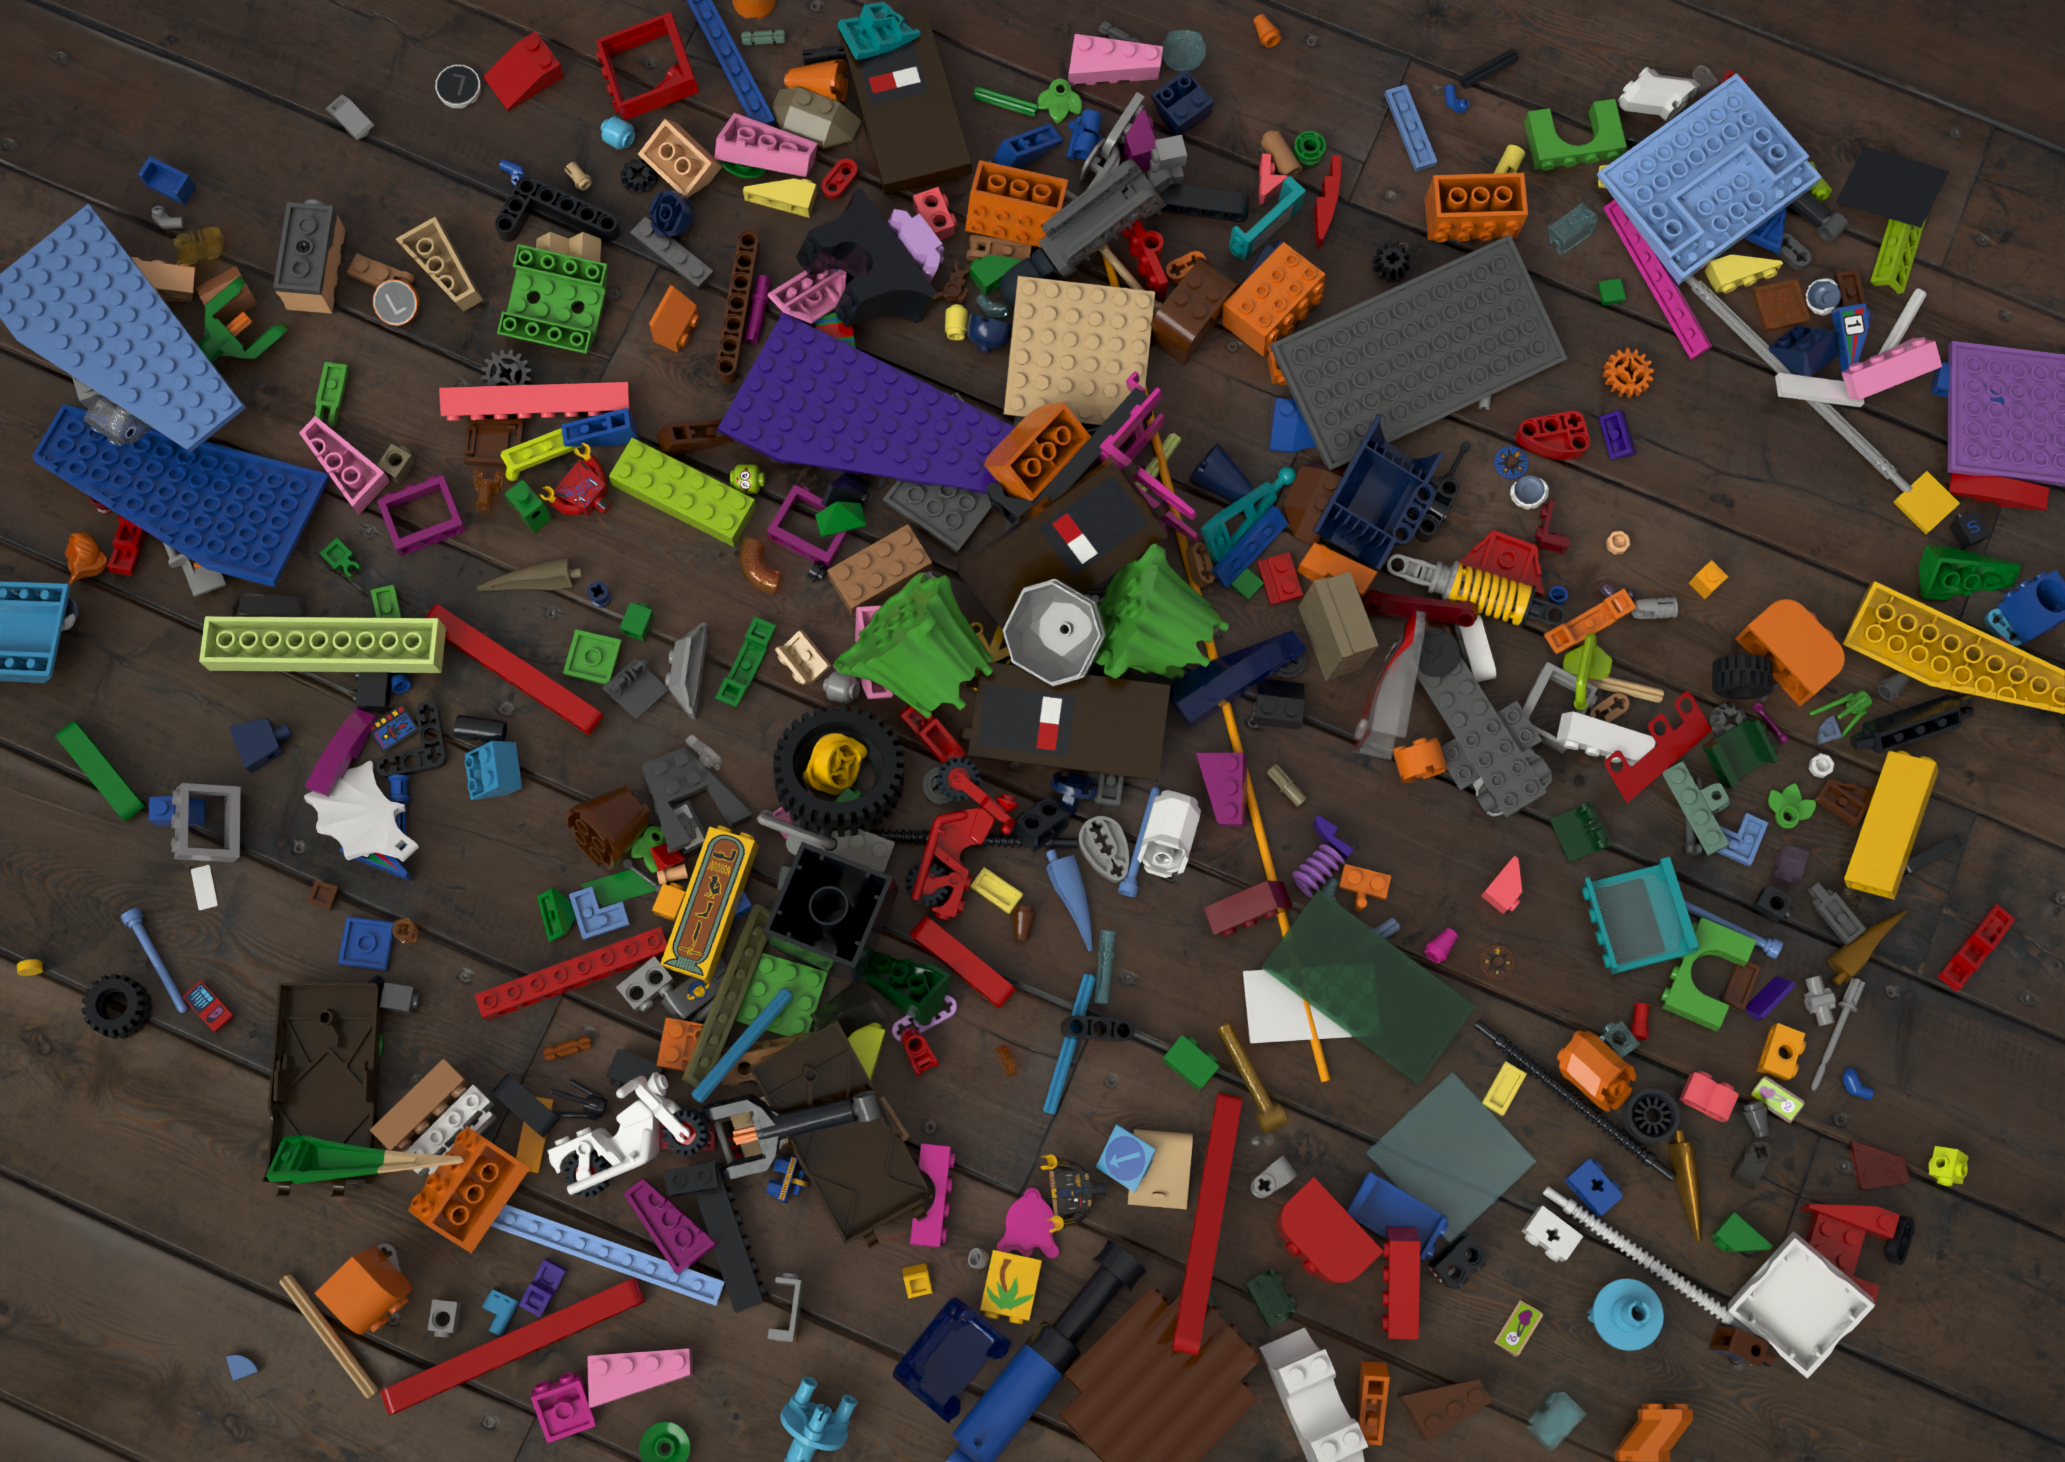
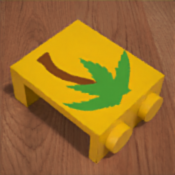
M993 1250L980 1311L985 1312L984 1317L999 1320L1000 1315L1009 1317V1322L1023 1325L1024 1320L1029 1321L1042 1260Z

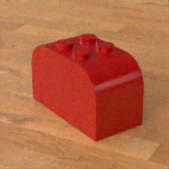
M1315 1177L1306 1182L1283 1204L1277 1213L1276 1229L1281 1239L1286 1243L1284 1248L1291 1256H1298L1304 1262L1301 1266L1310 1276L1314 1274L1324 1283L1341 1285L1354 1280L1384 1252Z

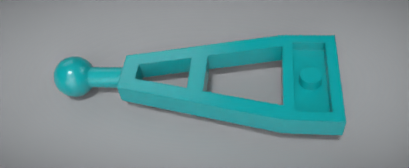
M1283 467L1278 473V478L1272 484L1265 482L1216 514L1201 528L1213 563L1218 564L1259 521L1277 499L1276 492L1283 485L1294 483L1296 472L1293 468ZM1264 497L1260 501V503L1254 508L1253 503ZM1244 510L1246 520L1230 538L1225 522Z

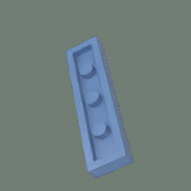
M1407 84L1386 90L1385 98L1415 172L1436 166L1437 159Z

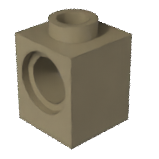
M391 444L377 464V467L386 474L388 479L401 485L416 462L409 449L402 445L398 448ZM395 460H402L400 465L392 466Z

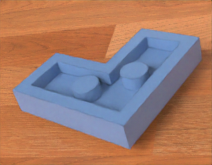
M1746 813L1742 818L1737 833L1720 826L1730 846L1717 853L1748 867L1751 866L1768 822Z
M593 887L569 894L584 941L630 926L623 902L600 909Z

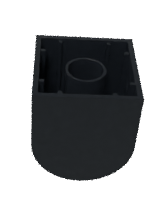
M801 842L763 930V934L774 948L797 961L815 969L828 972V974L860 982L899 889L893 876Z

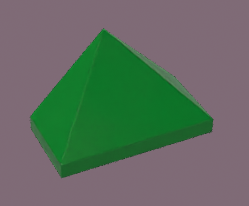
M837 501L815 515L821 538L867 526L861 503Z
M551 888L537 896L549 942H553L566 935L576 917L572 903L555 888Z

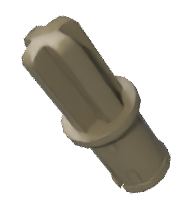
M1275 764L1267 771L1270 778L1281 789L1280 792H1284L1296 807H1299L1308 799L1294 783L1295 780H1291L1279 765Z

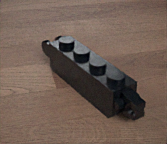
M1961 694L1954 697L1945 695L1862 723L1863 730L1850 736V745L1856 750L1872 749L1876 753H1886L1960 728L1963 719L1974 715L1973 707L1965 706L1973 702V696L1970 694Z

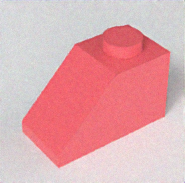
M1516 856L1507 863L1481 895L1502 914L1508 909L1513 911L1521 902L1518 897L1522 893L1519 859Z

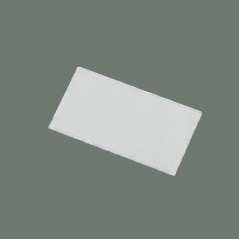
M1372 964L1300 968L1318 1039L1380 1035ZM1295 968L1243 971L1250 1043L1313 1039Z

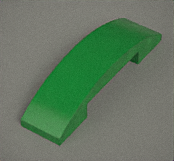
M754 617L727 678L725 677L715 697L716 700L738 708L761 666L774 635L776 625Z

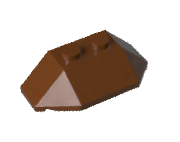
M1323 460L1301 465L1283 505L1294 539L1310 546L1314 542L1318 544L1321 536L1312 532L1348 465L1343 464L1332 470L1324 464Z

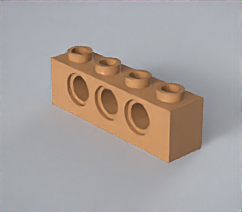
M811 1032L754 1042L723 1078L722 1085L737 1086L749 1080L756 1082L749 1067L741 1068L738 1066L741 1062H748L751 1066ZM731 1047L722 1049L718 1062Z

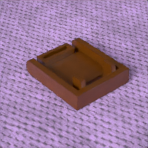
M468 418V425L477 426V428L467 427L464 454L470 457H464V464L507 467L500 456L501 452L509 448L510 434L517 435L516 446L523 443L525 426L523 420L490 418L471 420Z

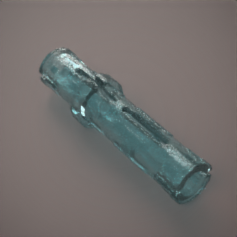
M1100 931L1099 952H1096V957L1098 958L1094 1000L1096 1004H1110L1112 963L1116 956L1113 953L1116 935L1114 931Z

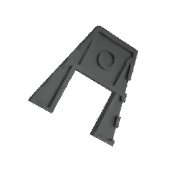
M685 747L643 764L642 770L650 795L652 794L654 800V809L656 815L658 814L661 832L666 839L669 854L689 846L692 841L670 806L675 802L707 789L730 828L750 820L753 815Z

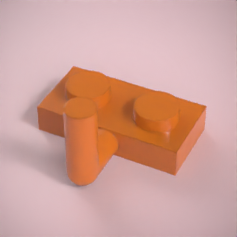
M1344 864L1338 888L1357 893L1354 909L1357 912H1361L1367 905L1366 896L1381 900L1386 899L1391 876Z

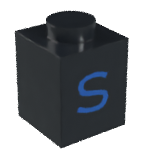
M1978 510L1970 514L1968 511L1957 515L1955 517L1956 521L1949 526L1962 550L1983 542L1991 535Z

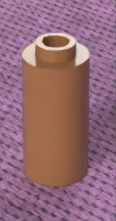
M1270 130L1262 136L1261 145L1267 154H1271V161L1275 163L1279 174L1291 176L1292 178L1297 176L1303 167L1280 131Z

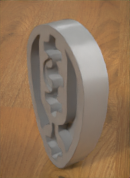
M1097 816L1086 821L1080 830L1078 838L1079 848L1084 857L1103 877L1114 883L1123 881L1128 874L1129 850L1121 826L1115 820L1106 816ZM1094 823L1096 826H1102L1100 834L1102 837H1107L1105 845L1113 848L1109 856L1106 853L1100 852L1103 846L1100 842H1095L1097 840L1096 832H1090ZM1113 863L1117 868L1123 869L1120 877L1116 874H1111Z

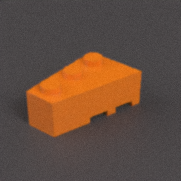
M1315 542L1297 570L1298 573L1311 581L1322 578L1327 579L1351 572L1361 600L1369 590L1377 574V571L1340 555L1323 544Z

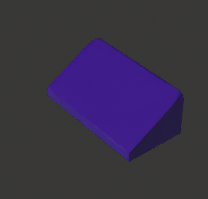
M1619 409L1598 417L1610 460L1636 455L1625 413Z
M1774 977L1747 1004L1745 1011L1755 1021L1765 1018L1795 987V984L1781 977Z

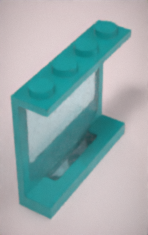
M1670 857L1660 859L1659 865L1593 882H1591L1590 877L1585 878L1584 886L1581 887L1584 900H1589L1591 909H1588L1589 917L1592 923L1596 922L1598 931L1595 932L1598 945H1603L1605 954H1602L1605 968H1610L1612 974L1698 952L1699 945Z

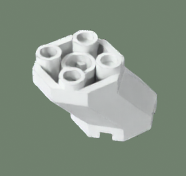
M1646 67L1639 74L1638 80L1635 82L1630 81L1624 87V93L1620 96L1618 102L1624 111L1660 115L1665 121H1668V119H1672L1688 104L1687 100L1689 97L1693 98L1701 85L1695 79L1659 75L1654 69L1651 70L1649 67Z
M1170 790L1163 791L1160 796L1155 797L1137 858L1140 863L1142 861L1145 864L1144 869L1147 873L1168 878L1174 872L1178 871V874L1184 872L1201 814L1198 801L1195 798Z

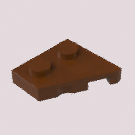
M1828 779L1814 800L1855 827L1870 805L1876 788L1857 787V784H1844L1837 780Z

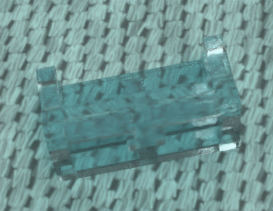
M1582 202L1548 227L1550 243L1552 244L1556 241L1558 244L1557 251L1561 255L1565 254L1596 231L1598 216Z

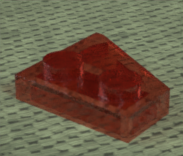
M1857 1142L1849 1143L1859 1190L1910 1183L1905 1158Z

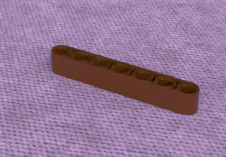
M752 230L742 231L738 237L716 359L718 378L725 384H731L736 381L740 368L760 253L758 236ZM746 242L754 243L752 246L744 245ZM744 262L750 263L748 267L740 266ZM740 283L747 284L744 288L736 287ZM736 304L743 305V307L740 309L733 308V306ZM733 325L740 326L737 330L729 329ZM729 346L736 347L732 352L725 350ZM726 367L732 368L729 373L722 372Z

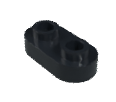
M1903 1215L1899 1216L1894 1237L1889 1239L1884 1248V1255L1889 1263L1902 1265L1905 1262L1915 1229L1913 1218Z

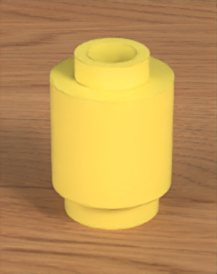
M951 305L945 311V333L950 340H963L965 334H967L968 310L962 305Z

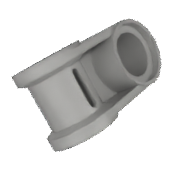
M1283 1155L1253 1179L1250 1191L1259 1199L1266 1198L1277 1189L1285 1186L1297 1177L1298 1174ZM1266 1182L1268 1185L1265 1188L1266 1190L1260 1191L1258 1186H1260V1183Z

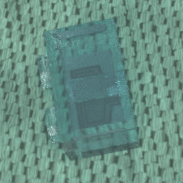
M1554 1392L1545 1401L1547 1406L1540 1413L1537 1410L1528 1419L1530 1424L1526 1429L1548 1451H1553L1586 1415L1565 1392H1559L1558 1394Z

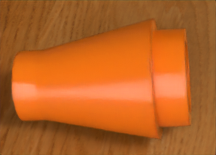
M1264 14L1256 16L1253 22L1261 44L1267 48L1274 47L1281 40L1280 31Z

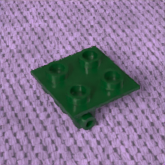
M1586 802L1576 809L1549 819L1569 863L1612 846L1593 802Z

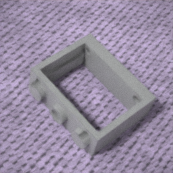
M1546 662L1522 707L1528 719L1549 679L1575 692L1577 677ZM1587 683L1586 700L1588 701V706L1584 710H1576L1577 713L1585 715L1588 708H1593L1598 698L1595 696L1597 687ZM1533 725L1542 739L1541 743L1562 754L1567 748L1564 747V743L1556 741L1557 737Z
M181 783L176 790H173L172 804L176 805V809L171 820V826L175 828V837L171 841V851L175 852L174 859L234 862L240 857L241 787ZM189 794L225 796L224 849L188 848Z

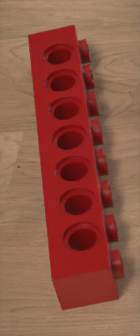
M658 927L477 993L475 998L481 1016L488 1022L643 965L654 956L656 959L662 958L668 941L662 927Z

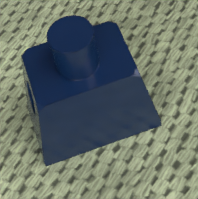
M268 718L229 727L244 767L250 773L257 771L284 753V749L280 741L293 736L287 723L275 728Z

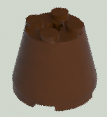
M625 785L622 788H617L574 806L565 813L564 818L566 827H572L577 839L574 842L584 855L595 865L600 866L603 864L608 870H612L622 861L649 825L647 815L650 814V810L645 803H640L634 797L633 791Z

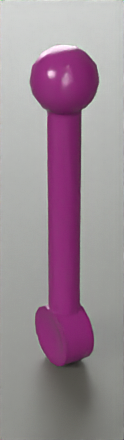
M1760 702L1755 703L1753 710L1762 715L1779 736V741L1786 743L1788 736L1783 734L1764 712L1763 705Z

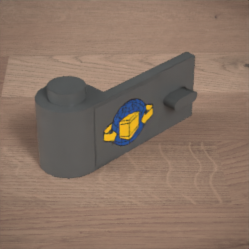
M719 958L711 983L691 977L676 989L674 987L669 988L662 995L664 998L661 1002L674 1019L689 1021L699 1011L700 1007L716 996L728 966Z

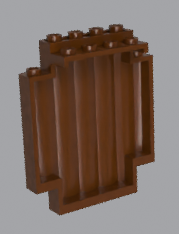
M1150 1288L1063 1374L1065 1379L1080 1395L1059 1417L1101 1462H1198L1257 1401V1398L1254 1396L1256 1391L1247 1382L1242 1384L1240 1381L1261 1360L1258 1357L1259 1351L1252 1343L1248 1342L1246 1344L1240 1338L1242 1334L1232 1323L1228 1325L1222 1319L1224 1315L1218 1307L1207 1304L1197 1356L1173 1351L1172 1344L1181 1294L1168 1306L1166 1304V1296L1160 1290L1156 1289L1154 1291Z

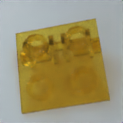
M212 225L202 228V232L198 229L197 232L201 242L197 241L194 231L190 232L191 237L189 232L177 235V238L173 239L176 248L179 247L177 264L192 265L202 258L214 259L219 257L223 253L224 236H220L219 226L214 227Z

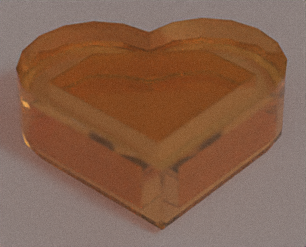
M1004 1045L996 1047L995 1054L1006 1077L1015 1075L1016 1069L1011 1053Z

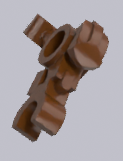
M957 260L954 263L953 272H951L947 284L942 286L941 290L936 291L938 295L935 300L958 301L960 305L966 301L968 288H965L964 292H962V288L967 282V279L964 278L969 275L970 264L962 271L958 268L959 261Z

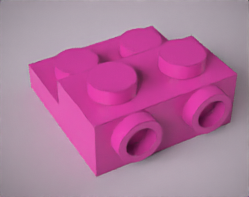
M573 1372L565 1373L559 1377V1381L551 1384L548 1380L536 1384L535 1389L531 1391V1400L547 1443L596 1426L592 1409L589 1408L588 1394L580 1373L576 1375Z

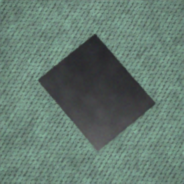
M1864 147L1836 203L1921 228L1949 171Z

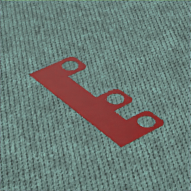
M1686 691L1677 698L1674 704L1684 723L1673 731L1665 715H1657L1648 724V729L1657 746L1636 764L1630 767L1619 750L1615 751L1605 760V767L1626 803L1632 800L1712 731L1689 691ZM1684 698H1688L1692 702V710L1689 713H1684L1680 708V703ZM1659 720L1663 721L1666 726V731L1662 736H1658L1654 732V724ZM1615 757L1620 758L1623 762V768L1618 773L1614 772L1610 766L1611 760Z

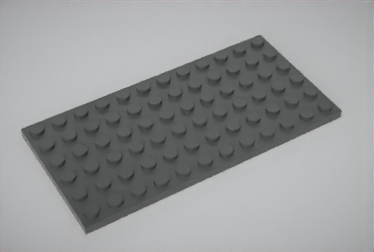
M1511 235L1269 345L1324 464L1330 470L1352 460L1377 414L1382 416V432L1385 440L1390 443L1568 359Z

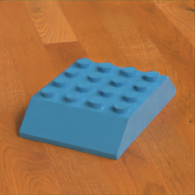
M0 581V681L45 683L52 678L71 585Z

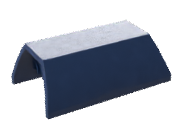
M1380 414L1375 416L1312 532L1331 541L1377 571L1381 570L1393 546H1401L1410 542L1435 498V490L1428 483L1444 456L1442 452H1439L1429 457L1412 459L1385 440L1381 428L1382 416ZM1419 489L1424 491L1425 500L1419 498ZM1408 509L1414 513L1413 521L1407 516ZM1397 529L1403 533L1402 541L1396 537Z

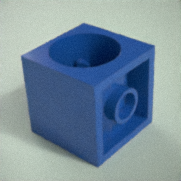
M2057 570L2049 574L2044 571L2033 578L2034 582L2027 580L2017 586L2019 591H2016V589L2010 591L2003 596L2005 600L1997 605L2023 645L2065 621V582Z

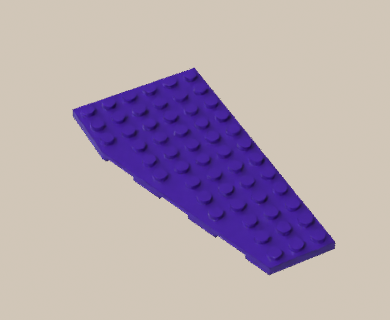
M782 313L721 421L718 432L781 463H797L823 467L826 470L852 474L862 473L894 478L897 481L930 486L932 484L987 494L988 484L992 482L997 484L998 482L984 466V462L989 454L1015 427Z

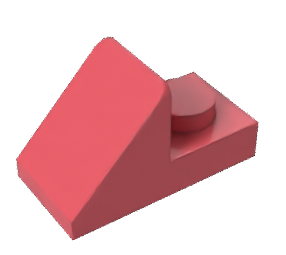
M1262 153L1258 205L1265 204L1282 189L1283 181L1288 177L1286 175H1274L1275 163L1271 162V154Z

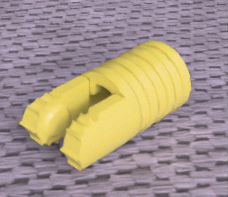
M1508 145L1494 174L1516 173L1525 156L1524 150L1516 145Z

